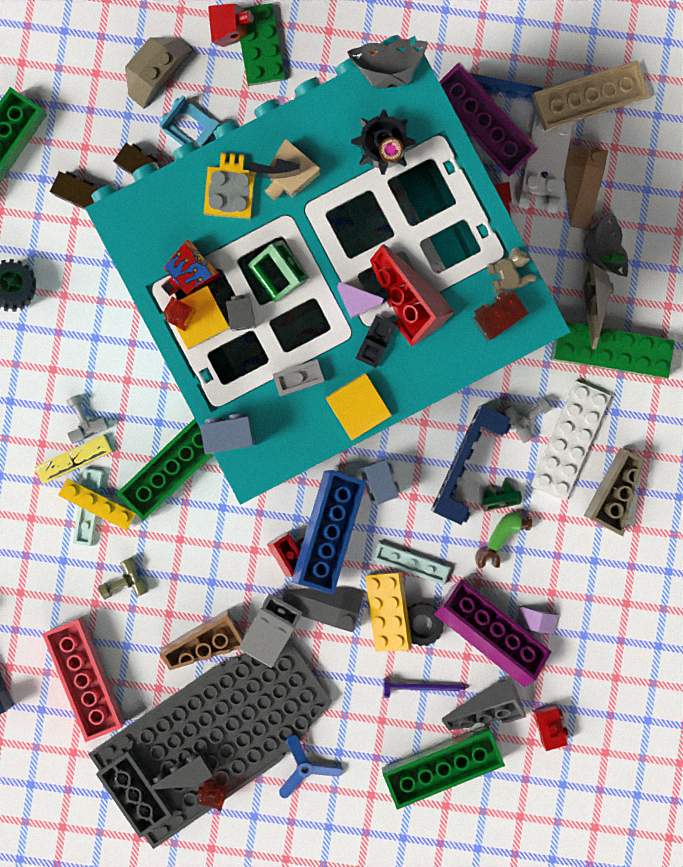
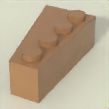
M227 609L162 647L160 656L168 669L173 670L193 664L196 661L207 660L213 656L224 655L237 650L244 636Z

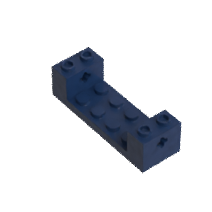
M483 405L478 406L432 505L431 511L459 525L468 521L471 514L468 511L469 507L450 499L449 495H454L458 485L455 482L458 477H462L466 469L463 465L467 459L470 460L473 454V443L478 442L482 432L479 430L482 429L497 437L503 436V434L507 435L511 427V423H509L511 418Z

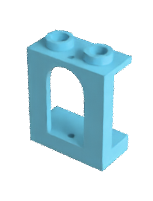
M182 95L180 99L177 98L173 102L170 112L168 114L165 113L161 117L159 124L161 130L180 145L192 142L174 126L175 117L178 114L185 113L205 127L196 140L198 145L202 147L210 143L214 138L213 132L220 124L186 100L185 96Z

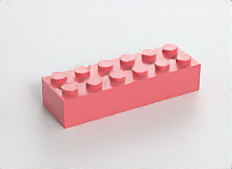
M79 617L42 634L85 742L122 728L126 722L84 617Z

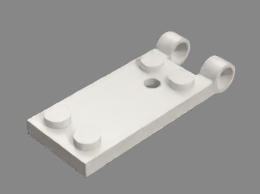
M535 115L531 140L539 149L527 160L519 208L528 209L532 193L550 196L547 212L557 213L573 123L544 131L540 117ZM541 172H547L548 176L542 178L540 174Z

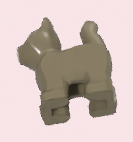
M514 248L511 250L508 258L494 264H487L489 275L498 274L500 280H493L492 283L495 294L504 290H514L527 285L529 282L536 281L535 275L528 274L520 278L516 271V268L523 267L530 261L531 257H528L526 252L521 251L519 248Z

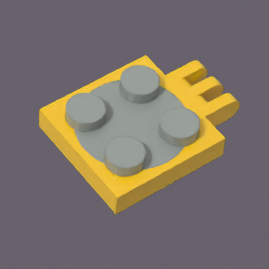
M221 152L220 167H208L204 215L251 219L255 177L250 176L249 170H244L245 154H240L239 163H235L236 154L230 153V161L226 162L227 155Z

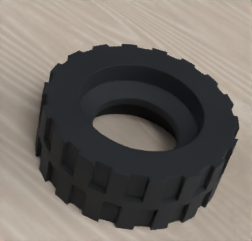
M414 603L411 607L407 608L411 641L414 645L429 646L431 643L434 644L441 637V633H443L444 622L434 615L437 609L429 603ZM418 615H426L431 619L432 626L427 633L421 634L414 630L413 620Z

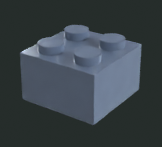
M243 413L229 415L230 420L222 421L220 417L206 419V424L200 425L205 454L255 446L252 419L245 417Z
M383 460L359 468L363 481L366 482L365 486L371 504L378 505L399 497L398 492H400L397 481H393L391 474H394L391 463Z

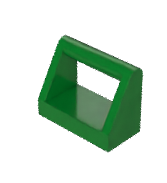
M282 240L269 245L248 264L275 303L309 279V276ZM271 256L290 283L280 293L259 265L260 262Z

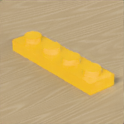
M69 478L66 479L58 496L126 531L136 515L134 511Z

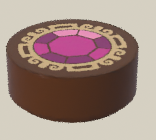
M393 137L383 140L379 147L380 156L387 163L398 162L404 153L400 140Z

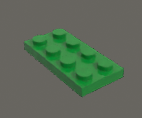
M273 3L245 7V11L250 10L254 18L253 22L246 24L247 34L240 39L248 86L284 81L285 74Z

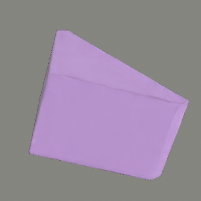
M341 282L337 286L351 319L382 305L384 298Z
M520 606L517 624L539 633L554 634L558 615Z

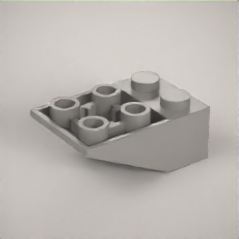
M269 593L238 649L272 668L303 612Z

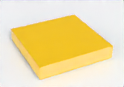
M208 286L166 307L188 350L230 328Z

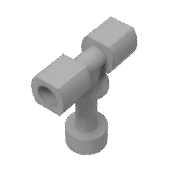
M80 394L66 400L69 408H74L80 421L77 425L78 429L67 433L72 444L86 439L85 436L95 432L97 434L108 429V425L103 417L92 422V419L87 420L81 407L83 399Z
M544 397L536 401L537 406L525 415L522 413L518 414L512 405L501 411L504 416L511 418L509 423L512 422L517 431L515 433L522 443H526L534 437L527 428L530 425L528 421L541 412L546 414L552 410Z

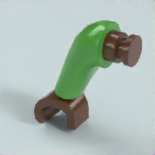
M511 512L503 516L487 544L488 547H482L476 552L475 561L477 567H485L486 560L492 557L491 564L495 568H500V557L497 551L500 552L510 535L524 529L530 531L532 518L526 517L525 519L519 512Z

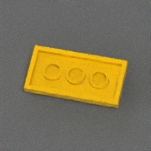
M402 572L365 575L375 651H406L413 649Z

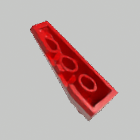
M385 244L381 245L370 259L379 284L385 288L389 300H387L389 308L393 307L398 319L395 321L398 323L397 327L411 346L416 345L440 328L454 313L442 295Z

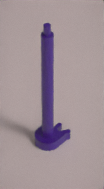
M384 678L383 698H390V689L460 691L466 690V686L456 684L390 683V678Z

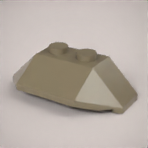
M150 37L125 66L129 97L144 109L191 54L192 49L179 38Z

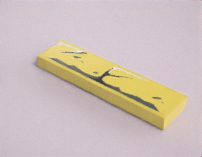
M105 434L35 466V470L42 484H45L113 451Z

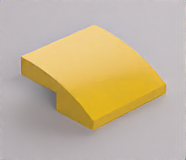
M366 373L325 397L351 440L391 416Z

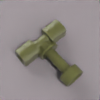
M132 557L120 562L125 572L122 574V579L110 585L104 583L98 586V590L104 600L112 597V592L123 586L132 587L137 597L149 591L144 580H140L136 572L138 568Z

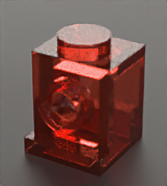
M173 296L163 311V314L166 315L164 320L183 331H186L196 313L194 308Z
M205 780L203 786H199L196 798H199V804L221 811L227 795V786Z

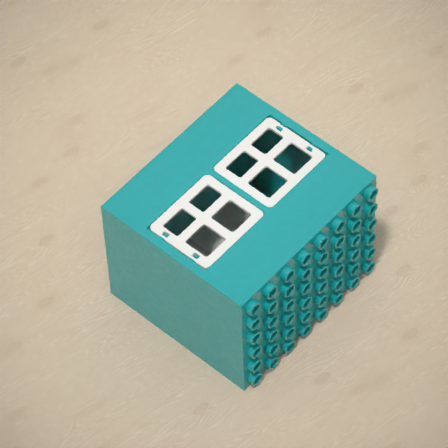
M394 35L385 39L380 44L388 46L396 40H401L399 35ZM413 36L408 39L411 40V46H414L415 41H417L416 37ZM403 47L402 49H401V48H397V50H399V51H401V52L403 53V51H404V49H405L406 47ZM415 47L414 49H416L417 52H419V50L422 48ZM425 54L411 83L398 87L378 89L371 86L349 58L335 68L338 76L321 84L319 78L314 77L301 83L294 90L297 97L283 105L280 104L278 99L264 102L254 110L256 119L240 126L237 120H231L222 124L213 132L216 140L202 147L198 145L197 141L180 146L173 152L174 162L160 169L156 162L138 168L132 174L135 182L120 190L116 184L106 185L92 194L91 197L95 203L85 207L199 428L200 425L206 424V419L220 417L222 421L230 420L229 415L243 413L245 417L252 419L255 446L213 453L240 505L570 333L532 258L525 266L516 268V271L520 278L528 274L535 275V282H529L527 285L514 290L494 293L493 280H500L498 274L489 275L487 264H494L508 258L511 250L514 248H519L521 251L526 252L528 257L531 256ZM382 109H386L389 117L392 116L399 121L406 118L408 120L405 126L407 137L416 140V145L405 150L404 158L407 165L396 164L391 168H387L385 175H381L378 168L368 163L361 166L359 164L362 158L360 147L351 144V139L361 136L363 126L360 119L364 118L369 121L376 116L380 117ZM286 139L320 168V175L294 197H290L283 191L276 200H273L265 193V190L273 181L255 177L251 219L204 215L208 167H220L221 152L226 153V162L230 161V153L236 154L235 163H239L240 154H245L244 170H249L251 162L269 166ZM394 177L404 195V198L398 202L387 183ZM367 191L373 192L382 209L371 216L365 215L356 198ZM344 204L354 224L335 234L326 218V213ZM413 212L419 224L410 226L404 214ZM389 222L394 236L380 244L374 231ZM280 237L309 276V279L275 303L272 300L265 304L260 294V290L264 288L256 276L250 275L241 257ZM362 238L368 250L352 259L348 258L342 246ZM187 239L192 242L215 270L221 269L232 287V289L214 298L220 310L227 307L226 301H231L232 296L245 295V298H250L256 328L234 332L229 328L189 350L187 349L166 307L189 295L179 288L174 294L169 296L161 287L171 277L164 269L165 265ZM427 239L431 248L423 252L420 242ZM385 244L395 254L405 253L409 260L405 263L442 295L454 313L440 328L414 346L409 344L396 326L377 368H374L355 359L376 314L378 313L395 322L398 319L393 307L389 308L387 301H385L381 306L351 319L337 286L341 282L370 294H375L385 289L380 286L377 277L361 285L358 279L360 273L372 268L370 259L380 246ZM439 262L443 272L439 274L434 273L430 265ZM277 265L264 271L272 283L285 277ZM313 299L316 305L315 310L282 327L276 325L274 318ZM320 322L326 324L328 332L290 351L286 344L289 338ZM249 331L256 333L258 340L231 354L226 352L224 344ZM264 351L269 358L267 364L239 377L236 371L238 365ZM317 359L325 382L280 397L273 374ZM366 373L391 416L351 440L325 397Z

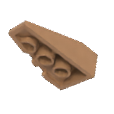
M572 147L568 149L564 176L570 227L590 230L606 166L608 150L593 147Z

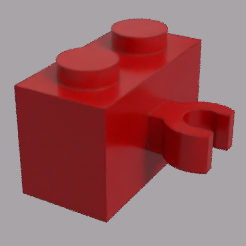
M289 533L281 534L267 543V546L286 577H293L301 550L300 544L304 538H299L294 543Z
M555 704L532 710L545 751L567 746L569 733L561 720H564L561 708L558 709Z

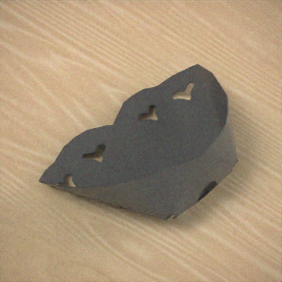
M408 39L396 40L388 46L380 43H367L361 47L353 48L347 51L351 61L372 87H376V89L392 88L411 83L427 49L428 42L418 40L415 41L414 46H411V40ZM403 47H406V48L404 49L403 53H402L401 51L397 50V48H401V49H402ZM415 47H417V48L423 47L422 49L419 50V52H417V50L414 49ZM369 50L373 52L378 50V52L373 56ZM358 54H361L359 59L353 57V55L357 56Z
M613 212L606 214L585 235V248L589 263H594L604 271L627 277L628 256L621 245L623 234ZM614 231H616V238L611 235ZM612 253H617L618 255L620 253V256H625V263L601 262L600 255H611Z

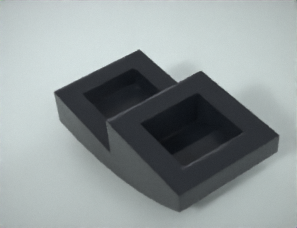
M278 158L276 159L275 167L251 162L249 167L250 176L265 179L288 178L299 175L301 172L300 164Z
M377 313L355 359L377 368L398 323Z

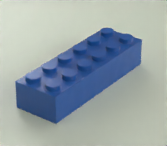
M334 470L323 472L292 577V583L328 594L335 593L365 489V481Z

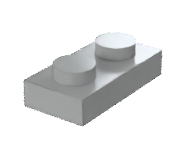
M317 359L273 374L280 397L325 382Z

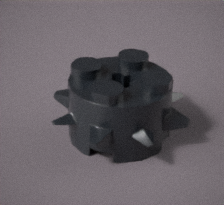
M382 109L380 117L376 116L369 121L361 118L360 122L363 126L361 136L351 139V144L360 147L362 158L359 164L363 166L368 163L378 168L381 175H385L387 168H391L396 164L406 166L405 150L416 145V140L407 137L405 126L408 120L405 118L399 121L392 116L389 117L386 109ZM390 137L400 140L404 150L402 158L396 163L385 162L379 152L380 140L383 141Z

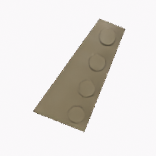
M619 449L583 516L620 536H624L626 520L628 521L630 504L635 495L633 493L635 485L638 483L644 459L628 450Z

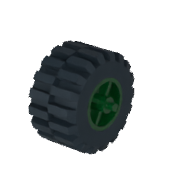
M9 259V262L1 260L0 308L3 307L6 312H8V309H12V312H17V308L23 310L25 305L28 306L31 303V299L33 300L35 295L36 278H34V272L32 270L29 271L27 264L22 266V261L18 260L15 263L14 259Z

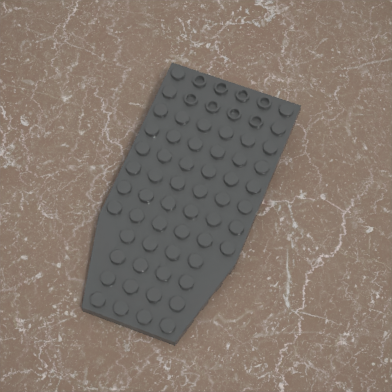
M289 638L272 668L248 654L217 664L93 749L88 755L98 768L97 777L138 837L144 836L151 847L155 849L279 763L290 750L286 742L287 737L290 734H294L300 739L332 703V699ZM194 752L197 754L203 752L214 770L212 777L197 786L166 789L150 788L155 776L162 772L165 775L170 771V767L178 762L180 764L186 762V758Z

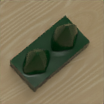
M507 478L502 483L501 495L488 485L483 492V511L486 512L521 504V491H518L516 486Z

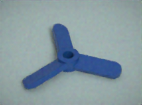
M290 734L286 742L297 764V769L280 788L279 795L282 798H288L300 782L311 774L339 777L343 774V768L336 765L312 763L307 759L298 737Z

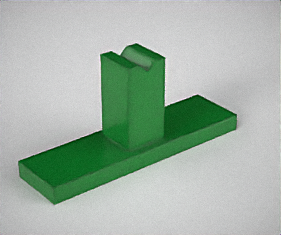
M617 253L600 255V261L625 263V256H619Z

